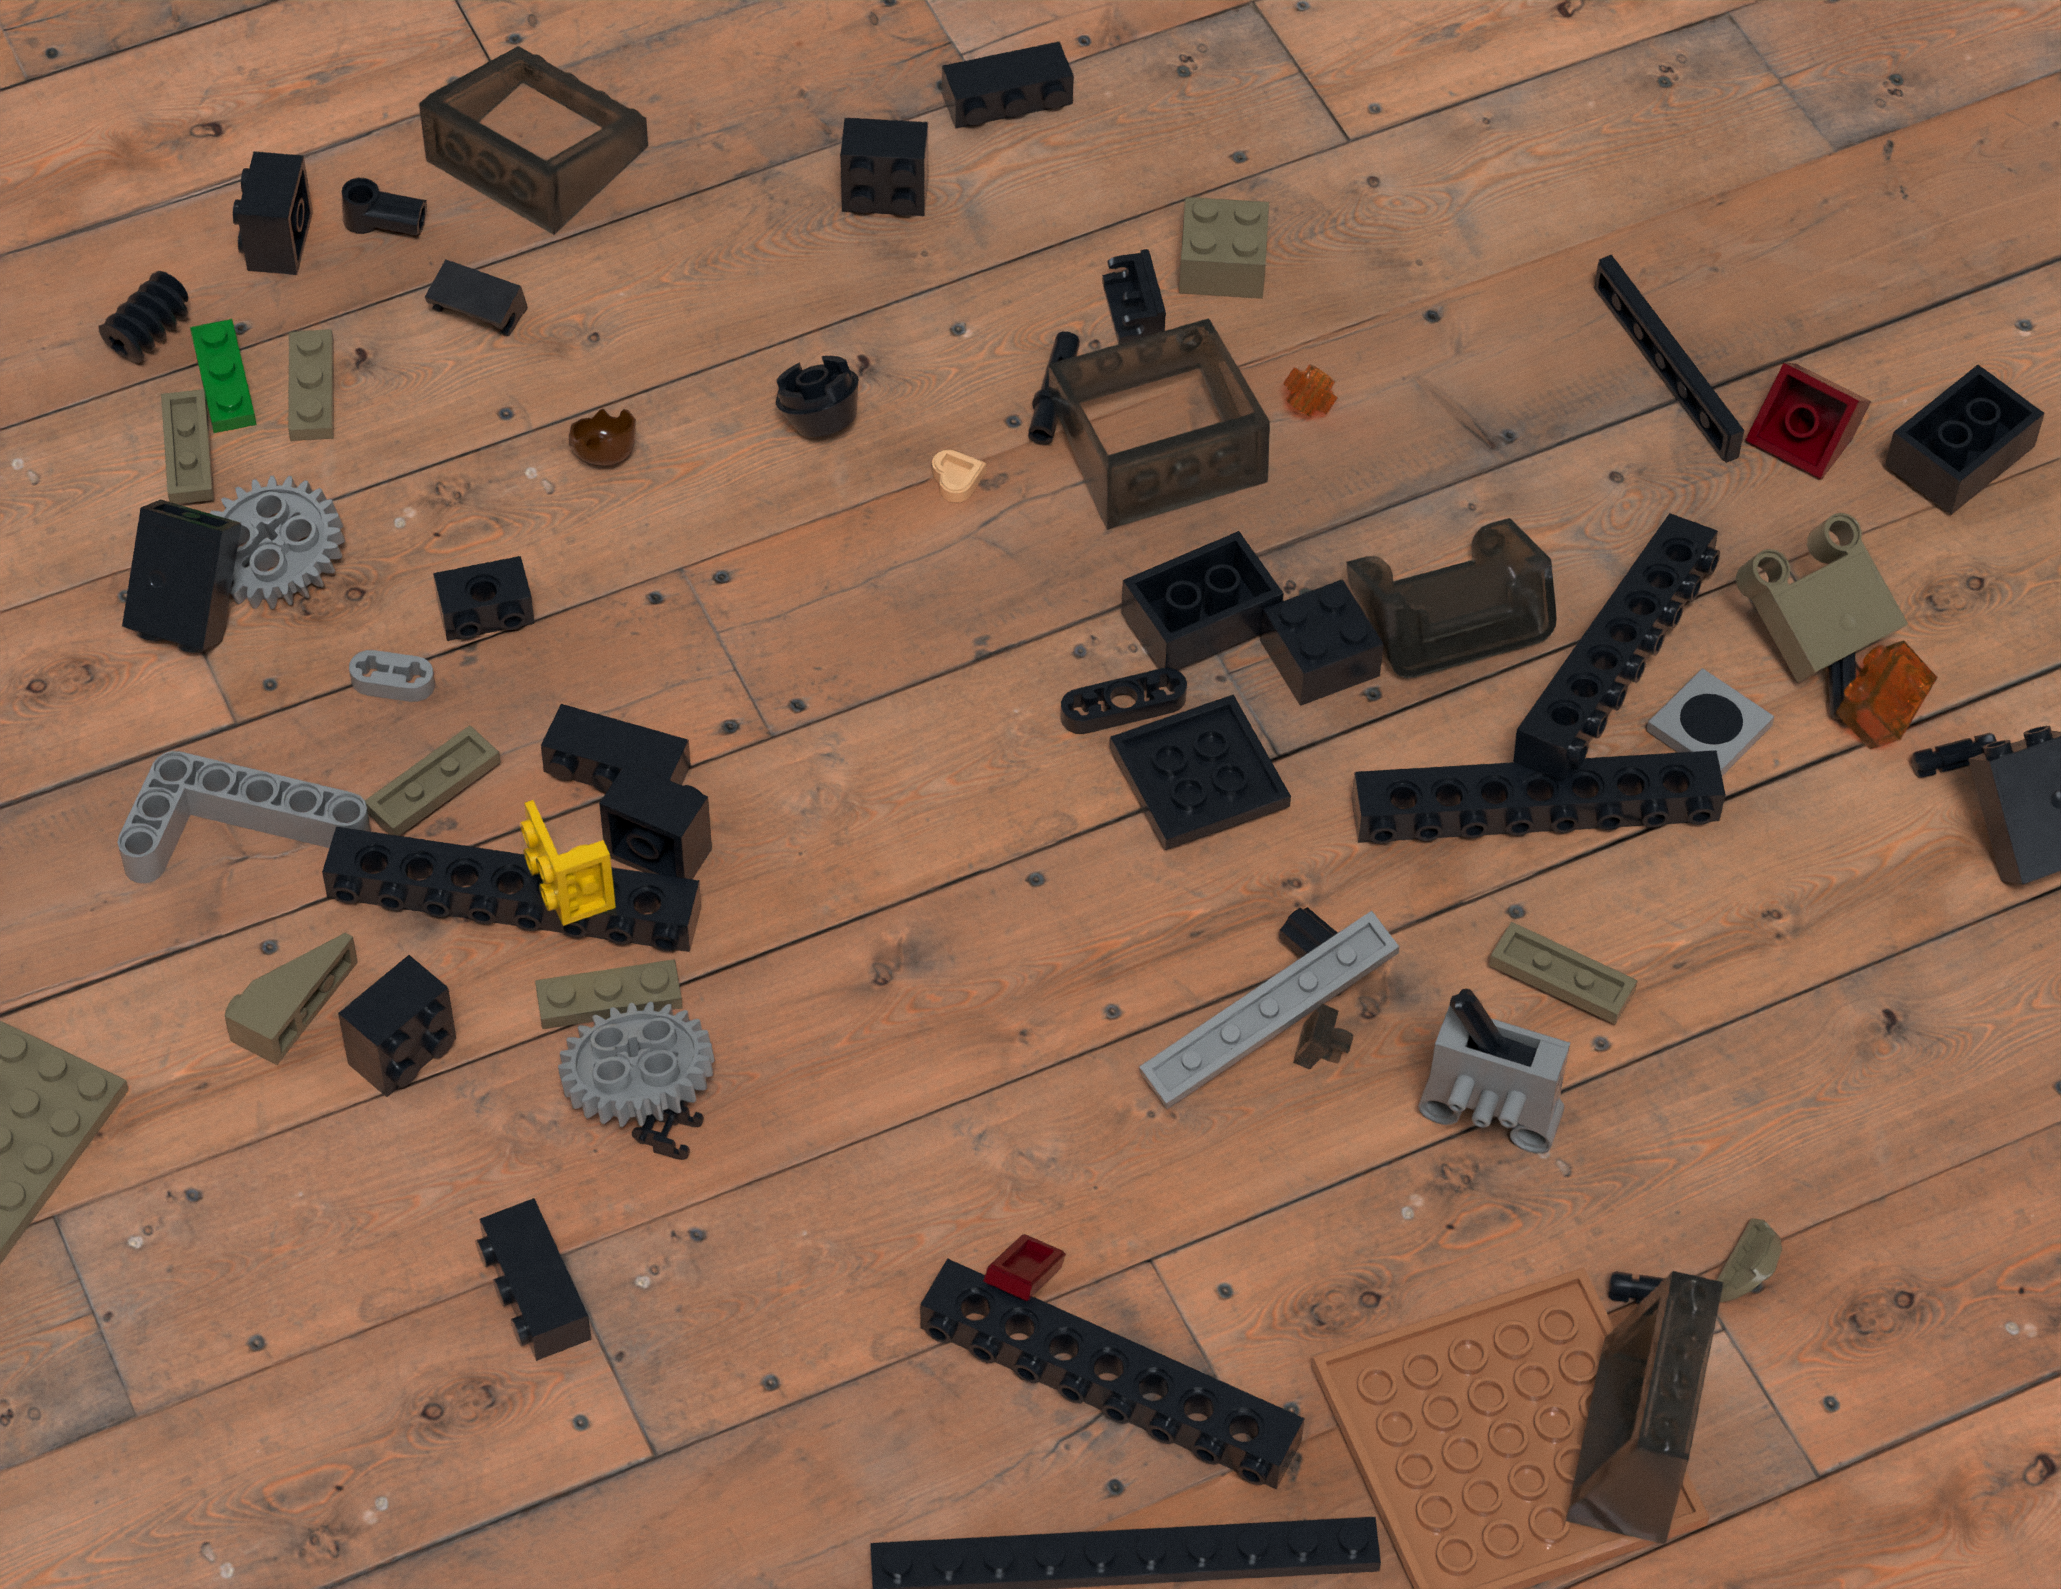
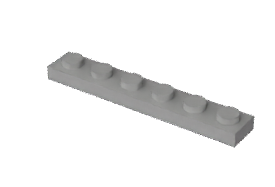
M1370 911L1139 1066L1140 1074L1165 1108L1169 1109L1399 953V945L1373 911Z

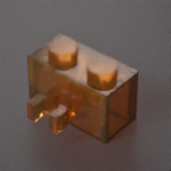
M1904 640L1888 646H1876L1864 657V667L1858 677L1846 687L1844 691L1845 698L1836 711L1839 717L1869 749L1901 740L1938 678Z

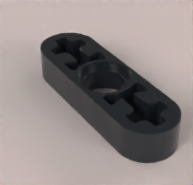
M1160 668L1073 689L1067 692L1061 700V723L1065 729L1072 733L1087 734L1174 713L1180 710L1186 702L1187 680L1178 670ZM1167 687L1169 692L1174 693L1166 695V692L1164 690H1159V688ZM1144 691H1146V698H1150L1149 701L1144 700ZM1127 694L1132 696L1136 703L1131 707L1121 708L1114 705L1111 700L1117 695ZM1099 701H1103L1104 711H1101V704H1098ZM1081 707L1088 714L1080 715L1079 711L1074 710V708Z

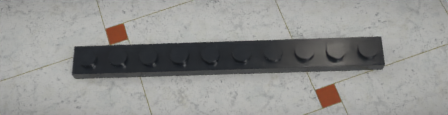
M1376 1517L870 1543L872 1589H1059L1380 1572L1381 1566Z

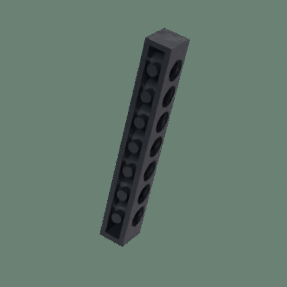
M1671 513L1668 514L1517 728L1513 762L1561 781L1566 778L1573 766H1581L1587 755L1592 738L1599 739L1607 725L1608 715L1612 709L1618 711L1621 708L1630 683H1637L1640 680L1650 654L1656 656L1664 642L1665 632L1669 627L1674 629L1678 625L1685 603L1687 601L1693 602L1696 599L1705 574L1712 575L1720 558V551L1715 549L1717 530Z
M1717 750L1585 758L1580 767H1572L1563 781L1515 762L1354 772L1351 799L1358 843L1374 842L1385 844L1397 840L1419 839L1422 841H1432L1437 838H1478L1483 835L1497 834L1520 836L1530 832L1556 831L1567 833L1580 829L1600 828L1603 830H1614L1619 827H1660L1665 824L1680 823L1702 825L1720 821L1726 794Z
M336 827L322 871L327 898L336 899L346 904L359 902L379 905L393 911L406 909L426 912L434 917L452 916L471 919L480 924L499 923L517 926L527 931L539 929L559 932L573 938L586 936L606 939L620 945L633 943L653 946L661 951L679 950L690 952L702 907L700 880L611 867L616 908L563 926L556 910H547L539 885L543 884L540 874L532 876L524 854ZM646 912H653L652 914H643Z
M947 1258L920 1304V1328L925 1330L931 1338L941 1343L952 1342L963 1347L982 1362H996L1013 1370L1024 1381L1029 1383L1040 1382L1058 1390L1061 1396L1073 1403L1080 1404L1084 1402L1102 1410L1109 1419L1117 1423H1130L1144 1429L1152 1438L1161 1443H1175L1186 1448L1205 1463L1212 1465L1219 1463L1238 1472L1249 1483L1255 1485L1265 1484L1277 1490L1302 1442L1305 1418L1033 1296L1026 1301L983 1282L984 1274ZM970 1314H981L985 1316V1318L981 1320H970L966 1318V1316ZM1022 1333L1029 1336V1338L1015 1340L1009 1336ZM1060 1353H1067L1072 1355L1073 1358L1070 1360H1059L1054 1356ZM1104 1373H1111L1118 1376V1378L1108 1381L1098 1376ZM1148 1393H1156L1161 1395L1163 1398L1157 1401H1151L1145 1399L1143 1395ZM1200 1413L1208 1417V1419L1194 1421L1188 1415ZM1236 1434H1247L1253 1440L1242 1442L1236 1440L1233 1436Z

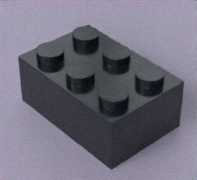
M1976 365L1893 432L1885 465L1952 515L2035 447L2045 413L1983 367Z
M1237 531L1124 579L1121 613L1159 668L1179 670L1260 635L1263 608L1282 602L1284 593L1242 534Z

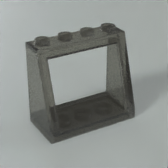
M520 46L430 93L419 103L427 162L553 235L648 147L647 120L640 112L622 105L610 98L605 92L592 88L578 80L572 73L560 70L548 63L540 55L532 54ZM524 83L600 126L602 129L552 158L544 160L479 122L518 86Z
M1209 318L1049 364L1050 398L1100 518L1107 530L1268 482L1270 421ZM1200 369L1222 422L1111 455L1107 454L1080 403Z
M1672 1271L1604 1338L1568 1507L1567 1522L1666 1545L1689 1461L1724 1282Z

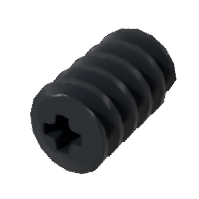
M162 271L154 272L150 276L149 281L142 283L138 291L128 297L127 302L121 304L115 313L106 318L104 324L98 326L102 339L117 354L134 363L142 362L144 359L143 351L147 353L152 352L155 348L154 341H163L166 338L165 330H174L177 327L176 319L181 321L188 316V310L184 304L188 301L187 291L182 283L172 275Z

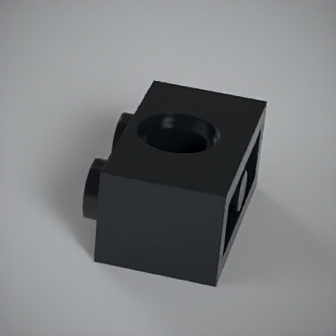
M521 556L433 573L437 602L447 641L470 639L477 635L502 630H515L522 626L535 624L531 593Z

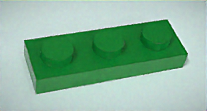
M228 319L190 327L213 432L219 433L257 425L233 320Z

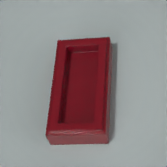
M1022 1234L988 1266L983 1282L1028 1301L1062 1268L1066 1253L1038 1239Z

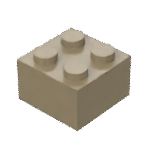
M1185 197L1179 283L1180 294L1263 299L1269 202Z

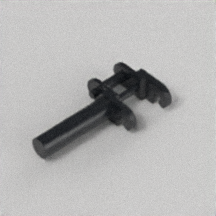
M681 1100L680 1113L673 1112L669 1108L663 1110L664 1119L660 1122L665 1123L662 1132L652 1130L655 1121L659 1120L651 1114L646 1116V1121L642 1127H635L633 1129L632 1136L640 1144L653 1146L654 1153L684 1160L689 1155V1147L682 1144L677 1149L675 1141L667 1138L672 1125L677 1126L679 1123L690 1127H700L704 1117L699 1112H695L694 1116L691 1117L687 1107L689 1102Z

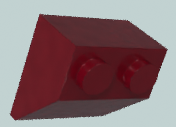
M1783 363L1745 440L1823 479L1852 441L1871 401L1796 363Z

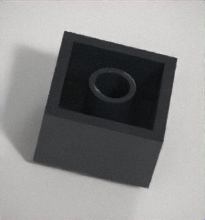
M844 118L840 153L842 212L925 216L928 189V122Z
M254 151L250 167L244 168L242 171L241 199H236L233 205V223L240 227L238 251L245 255L247 271L297 275L313 215L304 155Z
M1343 579L1263 608L1260 642L1300 706L1380 676L1384 644Z
M626 762L599 803L603 840L610 853V858L642 872L693 879L712 850L708 796L702 794L693 786H682L663 778L652 769H641Z
M410 955L405 957L338 1013L348 1065L386 1097L397 1088L410 1084L421 1068L434 1057L439 1058L443 1056L456 1040L448 987Z

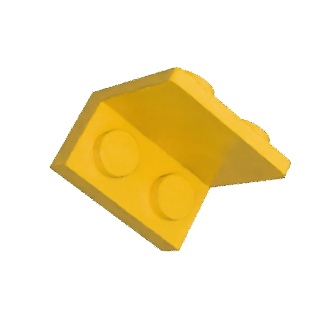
M534 800L525 802L526 820L520 822L521 832L528 847L523 849L524 857L532 876L536 874L541 876L543 884H540L539 888L547 910L555 909L564 926L616 908L610 853L604 840L589 845H579L569 852L558 855Z

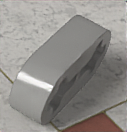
M365 650L356 654L349 663L352 686L360 694L418 702L428 698L435 689L434 672L431 663L418 656ZM370 669H377V671L371 673L370 677L363 676L368 674ZM414 675H419V676H421V677L416 678V680H415L414 683H408V682H407V681H411Z

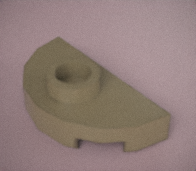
M1751 1218L1715 1282L1711 1292L1720 1303L1745 1295L1775 1272L1782 1252L1781 1238L1765 1220Z

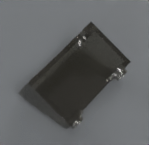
M1511 518L1489 523L1475 533L1471 545L1472 560L1393 581L1391 567L1382 558L1377 556H1366L1346 562L1350 588L1359 606L1384 644L1383 656L1387 664L1398 676L1415 678L1535 645L1545 641L1553 633L1556 627L1557 615L1552 560Z

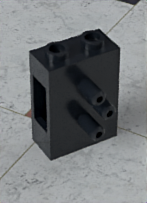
M161 499L141 507L122 627L138 631L137 635L146 640L161 641L165 639L178 643L179 649L191 653L204 652L205 649L223 640L241 522Z
M2040 726L2027 730L2023 733L2024 739L2011 743L2010 740H2001L1987 744L1983 747V754L1968 759L2001 881L2023 885L2061 871V732L2052 731L2051 726Z

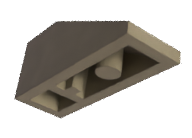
M344 933L253 980L241 995L234 996L225 1012L230 1041L278 1065L358 963L353 936Z

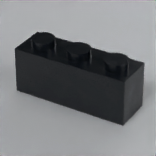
M1060 41L942 66V96L955 129L1073 104L1074 75Z
M564 704L560 705L541 744L544 772L560 780H574L594 786L602 792L608 791L626 762L641 769H652L663 778L680 785L683 784L691 767L688 739Z
M535 1198L480 1218L482 1238L476 1240V1246L484 1266L487 1268L493 1265L498 1278L493 1279V1283L502 1306L505 1307L511 1304L516 1317L511 1319V1324L520 1346L529 1344L537 1361L591 1340L588 1314Z

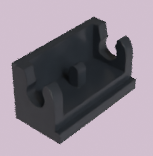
M1149 249L1140 250V253L1120 255L1107 261L1109 269L1126 268L1122 272L1102 275V285L1118 345L1123 346L1164 340L1166 310Z
M445 259L425 295L426 302L433 305V310L442 312L447 307L494 324L496 328L501 329L500 334L505 336L511 335L522 314H525L528 308L520 285Z

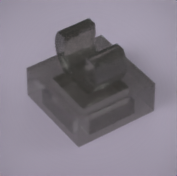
M1321 1004L1304 1022L1293 1063L1310 1070L1321 1058L1338 1064L1342 1051L1345 1053L1350 1051L1354 1035L1347 1030L1335 1028L1338 1010Z

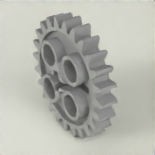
M270 476L267 487L261 488L259 482L254 479L252 480V491L246 493L238 486L236 487L238 498L235 501L225 497L221 499L225 507L224 512L211 510L210 514L241 522L238 546L242 543L246 544L237 548L230 591L237 604H241L248 598L252 608L256 609L262 599H266L270 609H274L277 599L284 597L289 606L293 605V593L299 592L305 598L310 597L307 586L312 583L323 587L324 583L320 577L321 572L334 574L335 569L330 559H340L343 556L338 545L345 542V538L340 530L344 526L332 500L326 499L322 489L318 488L313 491L307 480H304L297 487L292 476H288L283 485L280 486L275 477Z
M649 1002L643 1011H637L635 1004L629 1003L627 1013L622 1014L612 1007L610 1008L611 1017L606 1020L598 1015L592 1016L594 1026L591 1028L579 1025L577 1028L580 1038L568 1037L566 1039L568 1050L560 1051L562 1064L558 1065L564 1095L565 1097H570L572 1107L574 1109L583 1107L586 1118L599 1113L601 1124L607 1123L613 1116L618 1117L620 1127H624L630 1117H636L640 1126L644 1125L646 1116L651 1114L657 1120L662 1121L664 1119L663 1110L668 1108L673 1112L680 1113L681 1100L694 1103L696 1101L694 1090L707 1089L705 1077L713 1076L712 1063L715 1062L709 1033L707 1030H702L699 1019L689 1021L688 1011L686 1010L673 1015L671 1004H667L659 1012L655 1011L653 1002Z

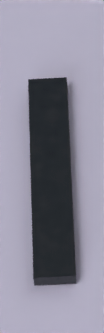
M1611 254L1599 259L1594 284L1596 292L1721 459L1727 463L1739 458L1745 430Z

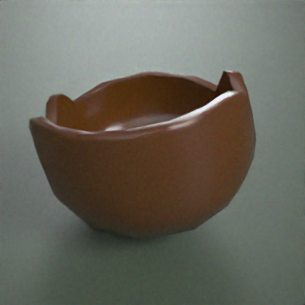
M600 409L592 418H583L571 424L569 446L572 452L586 463L606 467L615 465L631 454L636 437V419L626 409L620 412L619 417H612L605 409Z

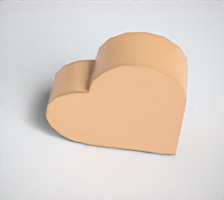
M943 450L937 453L932 460V474L934 479L939 482L940 494L945 500L953 503L967 500L986 473L985 462L953 450Z

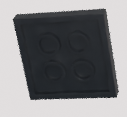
M1234 694L1110 736L1109 747L1165 850L1290 807L1291 795Z

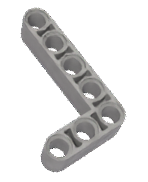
M170 751L163 753L153 762L119 834L117 843L126 876L136 883L146 884L158 879L165 871L190 815L330 848L336 827L370 832L371 828L365 800L353 792L189 753Z

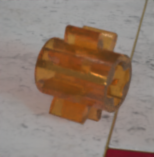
M1309 364L1305 371H1300L1294 367L1283 383L1290 391L1285 400L1309 417H1312L1316 410L1327 414L1338 399V396L1333 394L1334 392L1331 390L1336 381L1312 364Z

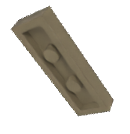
M332 329L289 332L288 431L290 441L334 439V340Z
M205 390L161 394L169 502L183 504L214 500Z
M469 725L366 799L368 815L390 835L400 836L501 763L499 751Z
M1513 922L1509 924L1490 956L1489 966L1615 1025L1636 991L1638 981Z
M675 959L535 980L542 1029L593 1022L592 1016L598 1015L606 1020L611 1017L610 1008H616L620 1014L627 1013L629 1003H634L637 1011H643L649 1002H653L654 1009L658 1012L667 1004L672 1005V1010L682 1008V997Z

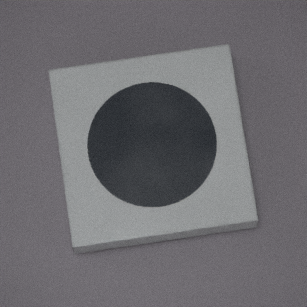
M1702 668L1648 721L1646 731L1678 753L1717 750L1723 776L1772 727L1775 716Z

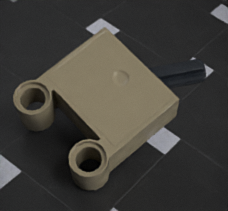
M1846 513L1833 514L1810 531L1807 538V547L1810 554L1819 562L1827 563V566L1788 584L1790 565L1787 558L1777 550L1766 549L1744 563L1736 573L1738 589L1744 596L1752 600L1797 683L1829 668L1830 716L1839 721L1852 720L1857 715L1855 654L1908 625L1861 540L1862 530L1859 523L1854 517ZM1829 531L1838 537L1839 545L1831 540ZM1758 567L1767 573L1768 582L1759 576Z

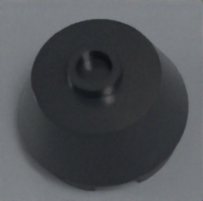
M821 356L824 364L814 365L803 370L800 363H797L785 370L777 378L779 390L777 391L776 406L801 435L806 437L830 435L844 429L855 419L857 415L859 379L857 374L849 369L846 359L842 357Z

